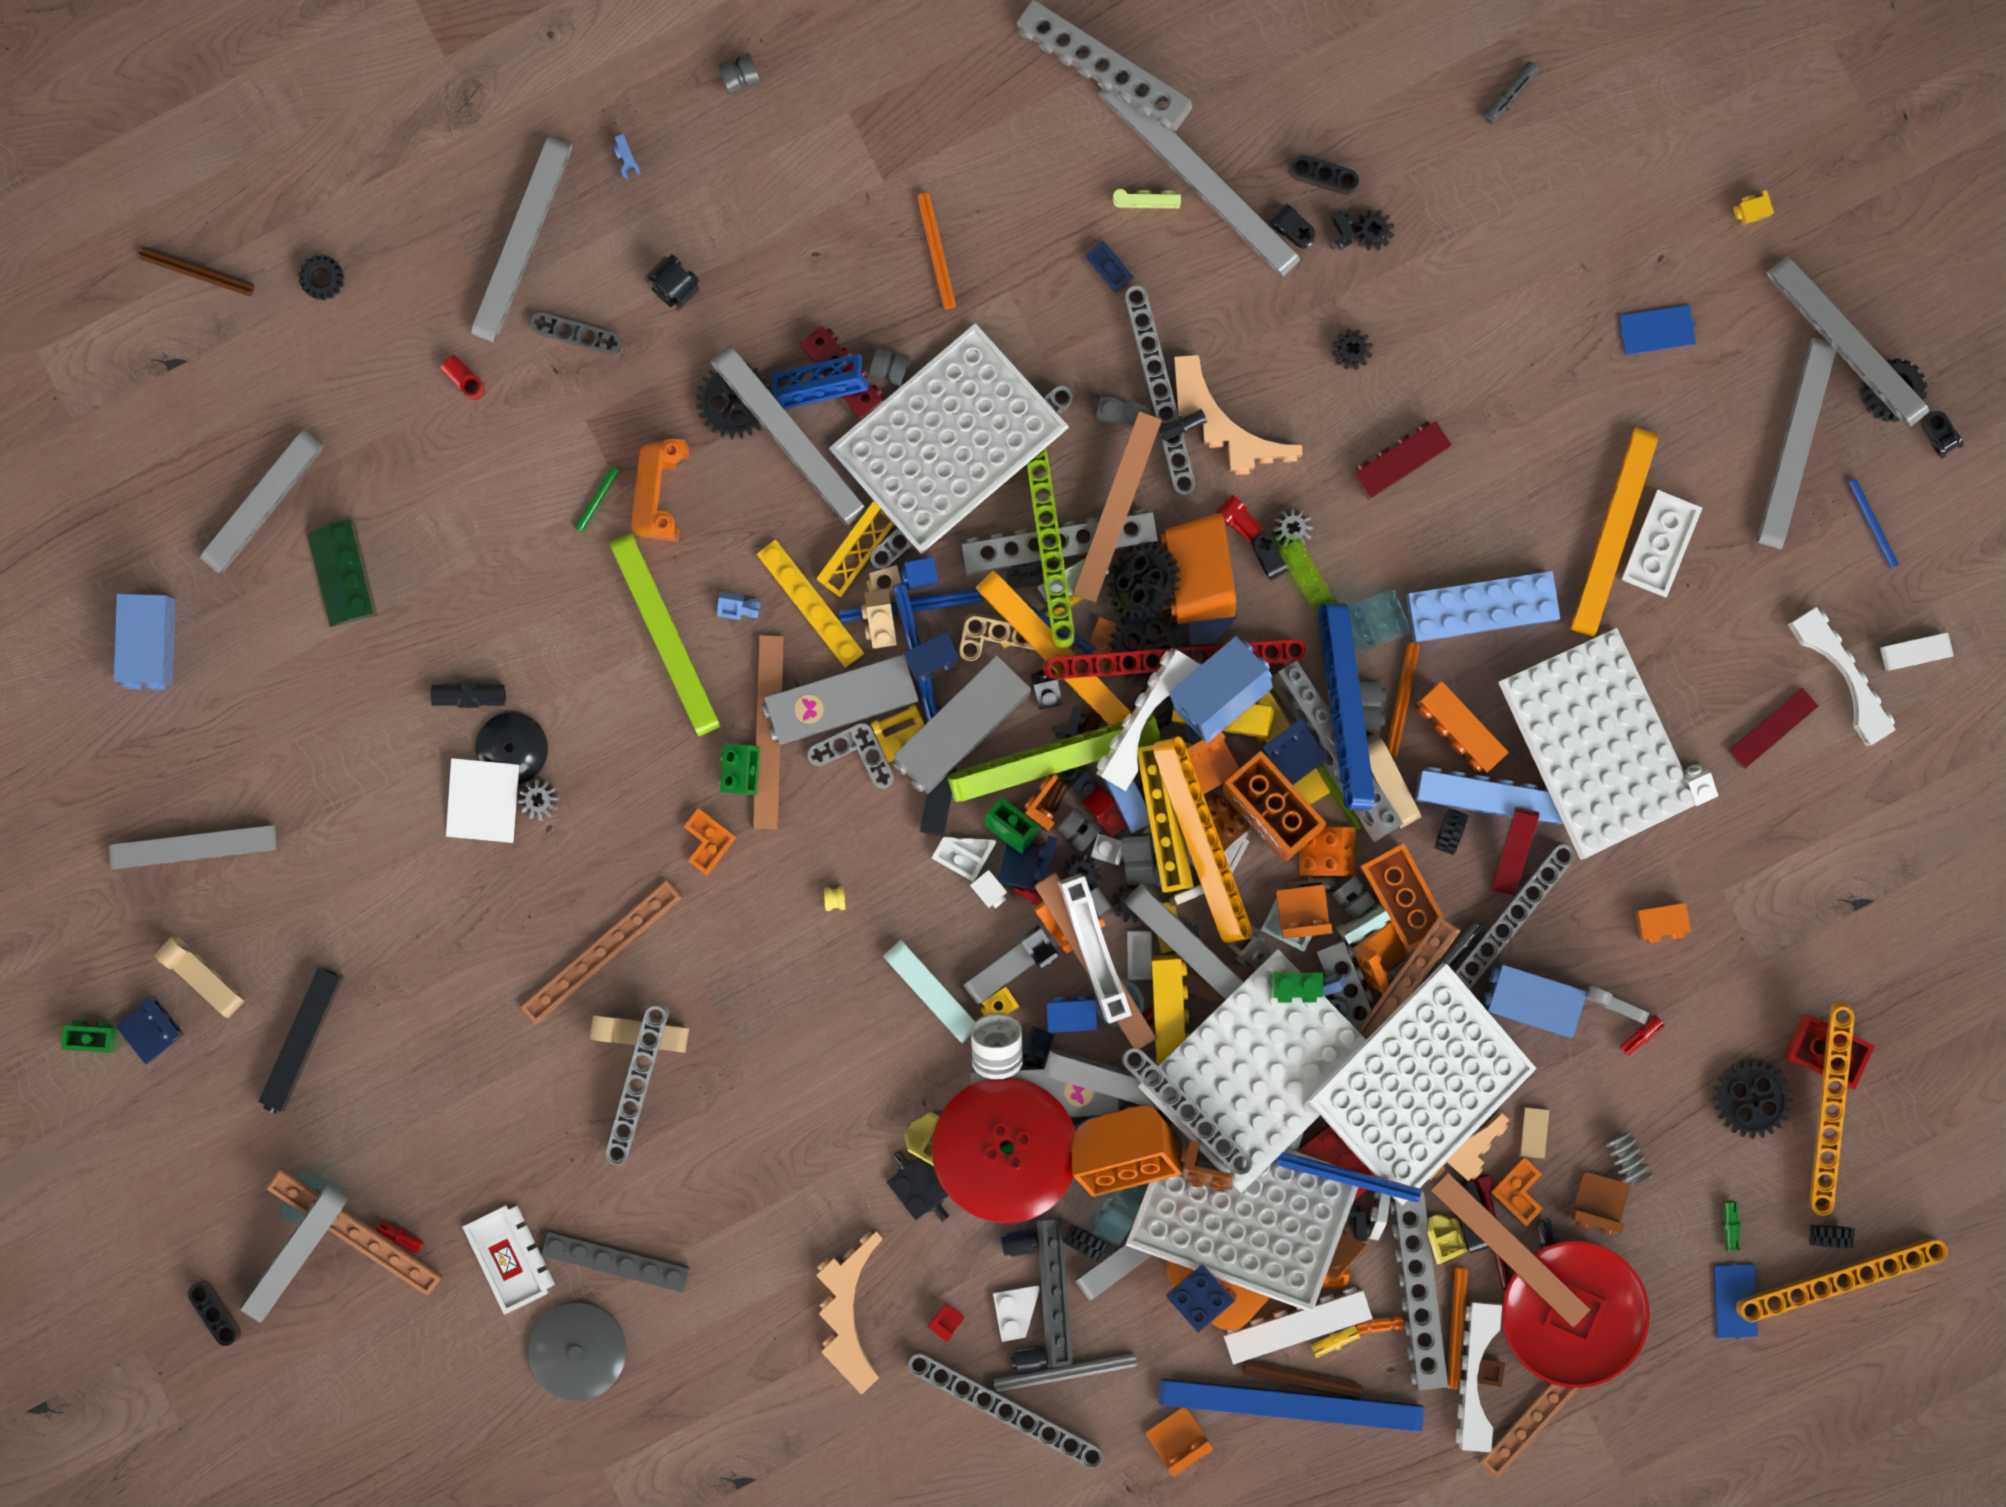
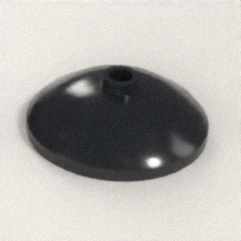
M507 712L494 716L484 724L476 739L475 753L477 761L519 765L518 784L534 778L543 768L548 756V741L544 730L534 719L521 713ZM508 743L514 745L512 752H507L505 749Z

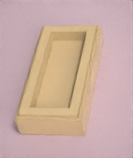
M1524 1107L1519 1156L1545 1159L1549 1110Z

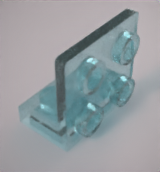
M1394 589L1359 601L1348 607L1352 634L1361 654L1412 633Z

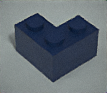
M948 632L903 652L914 678L920 677L921 681L935 676L933 671L942 667L943 671L956 666L955 661L960 659Z

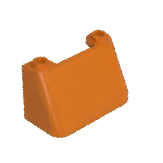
M665 439L652 441L641 447L631 521L633 533L640 538L679 542L680 530L675 528L674 517L669 512L659 511L658 506L663 468L675 469L676 464L680 460L689 458L690 446L686 440Z
M1223 513L1211 514L1164 529V534H1160L1161 546L1173 554L1172 558L1178 561L1175 566L1181 570L1175 574L1181 578V581L1175 583V586L1179 587L1180 590L1174 591L1176 599L1174 602H1170L1172 616H1177V623L1182 624L1235 617L1236 594Z

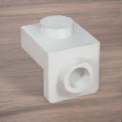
M1702 763L1691 765L1684 770L1685 775L1683 777L1693 794L1696 806L1718 796L1711 772Z

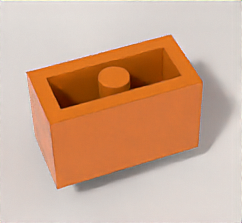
M1686 903L1635 911L1639 940L1646 939L1647 944L1660 942L1662 936L1670 935L1671 939L1685 937V932H1691Z

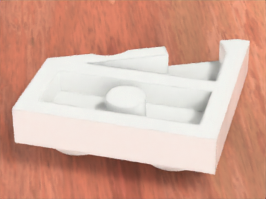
M943 837L932 859L974 882L997 841L991 839Z
M1374 1191L1373 1198L1377 1200L1375 1207L1373 1206L1370 1221H1372L1369 1239L1379 1240L1387 1224L1390 1195Z
M1039 1284L993 1293L1002 1342L1026 1337L1040 1290Z

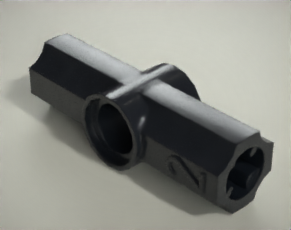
M457 683V685H431L432 706L479 708V706H503L506 702L504 684L479 685V683Z

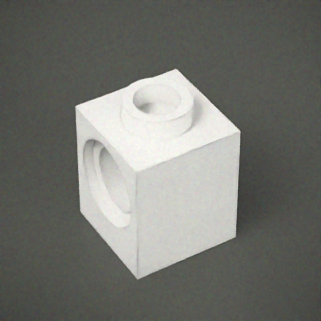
M989 870L970 885L988 908L992 905L997 908L1006 900L1004 895L1007 891Z

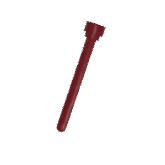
M1492 1174L1478 1176L1473 1181L1478 1192H1481L1483 1205L1496 1218L1490 1191L1494 1184ZM1494 1251L1503 1290H1506L1510 1281L1507 1264Z

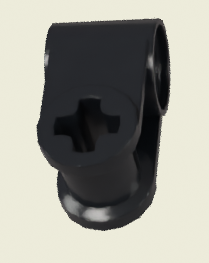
M1285 204L1270 221V224L1296 247L1306 249L1313 244L1315 238L1314 227L1289 204ZM1305 232L1309 233V234H1308V239H1307V238H1303V239L1301 240V239L1299 238V237H1300V233H1302V234H1304Z
M1935 411L1923 417L1921 421L1922 429L1930 440L1934 451L1941 459L1945 458L1946 454L1955 448H1962L1964 446L1961 436L1954 429L1945 413ZM1932 417H1936L1939 420L1938 429L1931 426L1930 421Z
M1263 533L1253 540V551L1270 581L1292 569L1287 557L1272 535ZM1261 538L1263 541H1269L1268 551L1264 548H1259L1258 545L1261 544Z

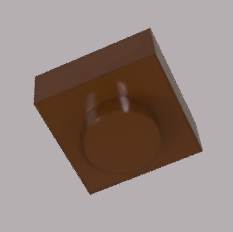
M1481 1358L1477 1383L1502 1387L1505 1362Z

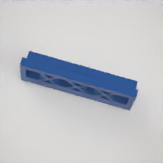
M858 353L773 373L771 394L783 409L868 391L869 382L861 374L862 356ZM854 363L853 371L843 372L848 364ZM827 369H834L828 377H821ZM805 374H813L806 382H800ZM791 379L786 386L780 387V380Z

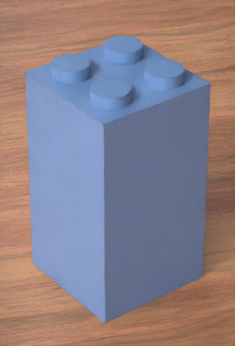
M117 594L114 682L120 683L121 688L140 690L141 685H146L145 688H150L151 690H165L166 686H173L176 599L166 595Z
M1237 636L1169 692L1175 711L1206 744L1273 688L1272 675L1268 670L1270 668L1269 664L1262 657L1257 658L1252 653L1254 650L1251 645L1245 640L1241 642Z
M1497 964L1496 968L1491 969L1488 982H1491L1488 992H1484L1481 1004L1488 1013L1564 1037L1573 1038L1587 991L1505 965Z

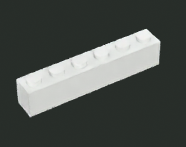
M1356 1286L1350 1287L1342 1291L1343 1295L1334 1297L1333 1294H1329L1319 1298L1320 1302L1315 1304L1313 1313L1296 1307L1297 1310L1287 1312V1309L1273 1313V1318L1264 1320V1317H1259L1251 1320V1325L1236 1330H1227V1333H1224L1223 1336L1232 1363L1236 1364L1372 1319L1364 1291L1362 1289L1357 1290Z

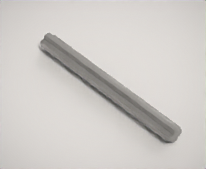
M1130 1353L995 1378L993 1386L995 1392L1007 1391L1137 1366L1135 1354Z

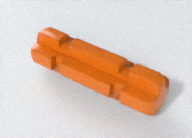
M1401 1315L1392 1316L1391 1319L1389 1317L1370 1319L1368 1322L1364 1321L1356 1324L1357 1333L1361 1335L1368 1334L1369 1331L1376 1333L1391 1331V1328L1395 1330L1403 1329L1404 1319Z

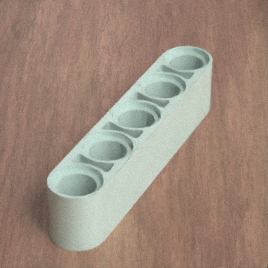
M900 939L883 957L963 1044L971 1037V1028L975 1023L974 1019Z

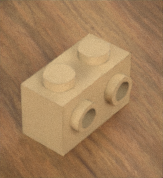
M889 589L865 592L866 604L861 605L863 619H868L869 625H865L866 639L872 640L873 648L897 645Z

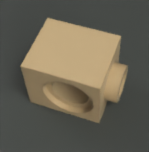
M897 565L869 573L870 579L866 580L869 592L885 590L877 585V581L882 576L889 577L891 585L886 588L889 589V595L894 594V585L902 583Z

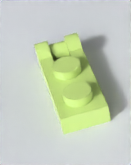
M1118 189L1114 192L1112 201L1119 208H1180L1181 195H1175V191L1169 190L1161 191V194H1151L1149 190H1139L1137 194H1127L1125 190Z

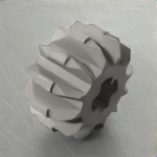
M1290 508L1289 517L1285 511H1281L1280 515L1283 520L1279 518L1274 519V522L1280 525V527H1273L1272 532H1280V535L1275 537L1276 541H1280L1282 538L1285 539L1282 547L1285 548L1288 542H1291V548L1294 550L1297 546L1296 541L1303 547L1306 545L1303 538L1311 539L1312 535L1305 531L1313 530L1314 526L1305 525L1311 518L1307 516L1302 519L1303 510H1300L1297 516H1295L1294 508ZM1295 523L1298 525L1296 529H1299V533L1294 532L1290 534L1288 532L1290 529H1287V525L1291 526Z
M538 779L534 782L535 788L530 783H526L525 785L529 792L524 790L519 792L521 795L526 796L525 799L518 800V804H526L521 809V812L526 813L531 810L528 816L529 819H533L537 812L539 821L543 820V812L547 817H552L549 808L558 810V806L552 804V801L560 800L559 796H551V794L556 792V787H552L547 791L549 782L545 781L541 787L540 780ZM541 793L543 794L542 799L545 800L544 804H539V807H536V801L533 798Z

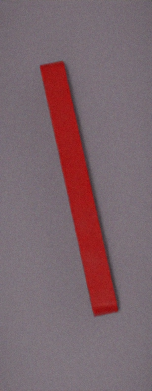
M1297 639L1248 642L1254 650L1252 653L1257 658L1262 657L1267 663L1299 661L1306 654L1305 644ZM1294 643L1297 646V653L1292 657L1288 649ZM1226 644L1176 647L1173 649L1180 651L1193 660L1194 654L1200 650L1204 656L1202 662L1199 663L1202 665ZM1268 645H1271L1274 649V654L1271 658H1267L1265 655V649ZM1172 648L1050 657L1044 662L1043 671L1047 677L1052 679L1158 672L1162 665L1160 663L1162 656L1166 651L1170 652ZM1150 654H1153L1156 657V664L1150 668L1146 663V659ZM1126 656H1130L1132 659V666L1129 669H1125L1122 664ZM1102 658H1106L1109 662V666L1105 671L1099 668V661ZM1081 659L1085 664V669L1078 673L1075 670V663ZM1055 661L1061 665V671L1057 675L1051 672V665Z

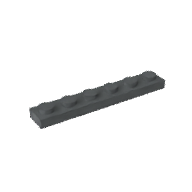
M1062 1218L1038 1220L1037 1231L1047 1367L1054 1368L1073 1365Z
M550 1231L547 1234L542 1256L679 1292H684L690 1270L688 1267Z

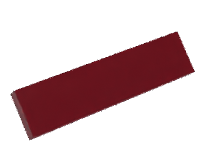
M1801 688L1728 751L1743 769H1746L1819 706L1804 688Z
M1515 807L1492 883L1493 891L1516 895L1539 819V812Z

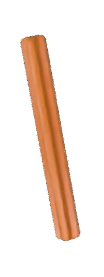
M929 192L920 193L917 195L943 308L945 310L953 309L956 307V302Z
M1408 642L1406 646L1386 747L1394 761L1398 757L1420 645L1414 642Z
M1460 1267L1454 1269L1447 1365V1388L1459 1389L1461 1378L1468 1270Z

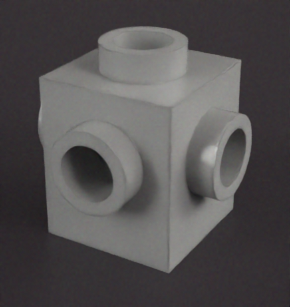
M1257 932L1254 935L1251 934L1249 939L1231 942L1228 945L1237 954L1235 959L1246 968L1249 964L1255 970L1260 967L1272 952L1265 946L1268 941Z

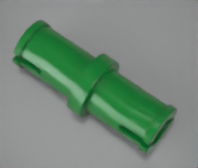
M1722 1201L1724 1215L1722 1229H1724L1725 1251L1741 1250L1739 1237L1741 1222L1738 1219V1201Z

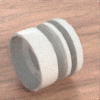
M992 1014L981 1017L973 1024L971 1028L972 1066L974 1070L981 1076L990 1079H1004L1017 1073L1023 1065L1022 1030L1018 1021L1010 1016Z

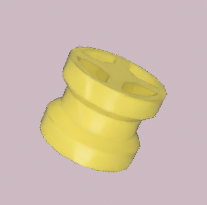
M838 886L837 889L824 887L826 911H831L833 908L845 910L844 886Z

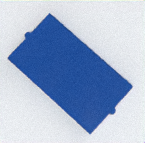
M1690 305L1619 316L1621 326L1620 338L1623 339L1625 355L1696 344L1693 329L1695 323L1692 322Z
M1733 1262L1731 1265L1714 1266L1717 1338L1735 1337V1339L1739 1340L1740 1337H1757V1321H1747L1736 1312V1305L1740 1299L1756 1294L1755 1264L1737 1265ZM1753 1303L1746 1305L1744 1309L1746 1316L1754 1312Z

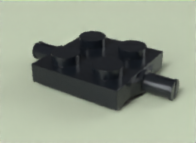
M897 1151L892 1157L901 1168L897 1174L887 1181V1184L915 1221L925 1213L934 1211L941 1222H943L950 1216L941 1205L948 1195L937 1178L934 1166L919 1157L907 1161L901 1151Z

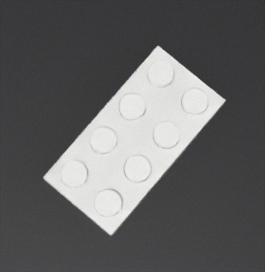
M1657 490L1621 580L1666 598L1702 507Z

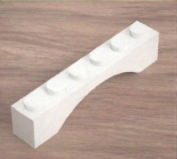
M1817 607L1813 608L1787 625L1800 645L1821 653L1835 664L1842 673L1850 688L1853 699V727L1866 746L1873 745L1896 730L1893 726L1895 724L1894 719L1889 712H1884L1880 704L1882 702L1875 691L1871 692L1867 686V677L1862 671L1858 672L1854 666L1855 659L1848 650L1845 651L1841 646L1842 639L1835 630L1832 631L1827 624L1829 622L1827 615L1823 610H1818Z
M1172 648L1170 652L1166 651L1162 656L1160 669L1157 673L1154 672L1150 676L1147 683L1149 687L1145 693L1139 695L1135 702L1137 707L1132 715H1127L1122 724L1124 727L1122 732L1113 738L1109 746L1111 748L1107 757L1103 756L1097 765L1099 770L1096 774L1124 791L1127 790L1138 772V742L1147 718L1155 707L1170 695L1169 692L1201 666V664Z
M1080 873L1058 881L1104 1019L1108 1023H1112L1132 1016L1125 993L1110 958L1085 876Z
M1470 1301V1306L1465 1307V1321H1468V1331H1464L1463 1335L1466 1355H1462L1461 1370H1465L1464 1380H1460L1459 1394H1463L1462 1404H1458L1457 1417L1461 1419V1428L1456 1429V1443H1459V1447L1462 1450L1491 1452L1493 1427L1487 1420L1480 1405L1477 1391V1375L1484 1350L1500 1330L1502 1305L1500 1303Z

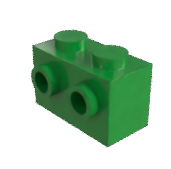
M723 744L720 757L722 762L721 775L719 777L720 793L757 795L760 747Z
M1003 797L986 813L984 826L1021 854L1037 838L1039 825Z
M1270 973L1271 998H1277V1003H1292V998H1302V1003H1317V998L1323 997V973Z
M72 1020L71 1024L63 1025L61 1050L116 1052L118 1029L117 1027H111L110 1022H96V1026H87V1021Z

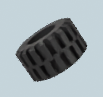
M1900 358L1886 360L1922 400L1926 398L1927 392H1924V389L1927 388V382H1923L1922 378L1925 376L1923 372L1921 374L1918 373L1919 367L1917 365L1911 366V361H1901ZM1863 381L1864 387L1861 388V394H1864V398H1862L1863 404L1867 403L1868 405L1866 410L1874 412L1873 417L1877 419L1881 417L1882 421L1888 422L1892 420V422H1898L1900 419Z

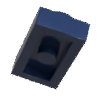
M1101 241L1084 256L1114 293H1117L1134 279L1133 275L1104 241Z

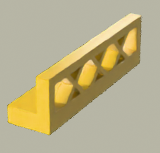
M875 501L872 502L817 577L818 582L840 598L870 559L873 550L881 544L895 525ZM879 513L890 520L885 529H874L873 521ZM871 525L872 531L866 532V530ZM881 533V535L876 540L875 534ZM873 534L874 544L872 547L860 550V538L864 535ZM857 544V549H858V550L852 551V549H853V548L855 547V545ZM867 552V554L862 559L861 553ZM858 554L859 565L856 568L846 569V557ZM843 563V570L837 571ZM847 572H853L850 575V577L847 578ZM844 573L845 584L840 590L828 583L834 574Z

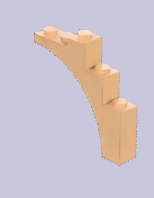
M1199 355L1174 357L1178 416L1184 417L1199 409L1203 410L1207 419V423L1202 424L1203 445L1209 444V448L1224 447L1223 443L1228 444L1229 472L1235 471V475L1250 474L1249 470H1254L1255 460H1258L1259 464L1273 463V459H1283L1284 463L1297 462V458L1303 455L1302 445H1286L1266 441L1246 432L1233 423L1217 406L1209 393L1202 375Z
M1497 1111L1429 1179L1431 1180L1433 1177L1438 1178L1445 1170L1444 1165L1446 1163L1467 1181L1471 1178H1477L1482 1172L1483 1168L1481 1166L1484 1164L1478 1155L1485 1154L1492 1145L1490 1143L1496 1135L1499 1137L1508 1127L1506 1123L1509 1119L1503 1113Z
M878 1230L873 1234L871 1231L866 1233L859 1240L862 1243L856 1250L851 1248L842 1256L843 1263L836 1257L832 1260L827 1257L817 1267L820 1271L816 1275L835 1295L834 1298L829 1296L819 1305L822 1308L819 1315L838 1334L836 1337L831 1334L822 1343L824 1348L821 1352L861 1395L879 1379L880 1374L869 1362L859 1342L854 1322L853 1304L855 1288L861 1269L870 1253L883 1239Z

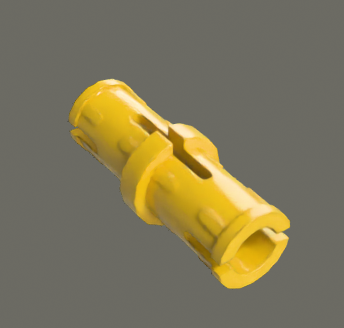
M1352 1325L1337 1333L1331 1332L1329 1333L1330 1336L1313 1344L1311 1343L1310 1346L1317 1359L1336 1349L1338 1351L1341 1349V1346L1360 1339V1335L1357 1333L1355 1325Z

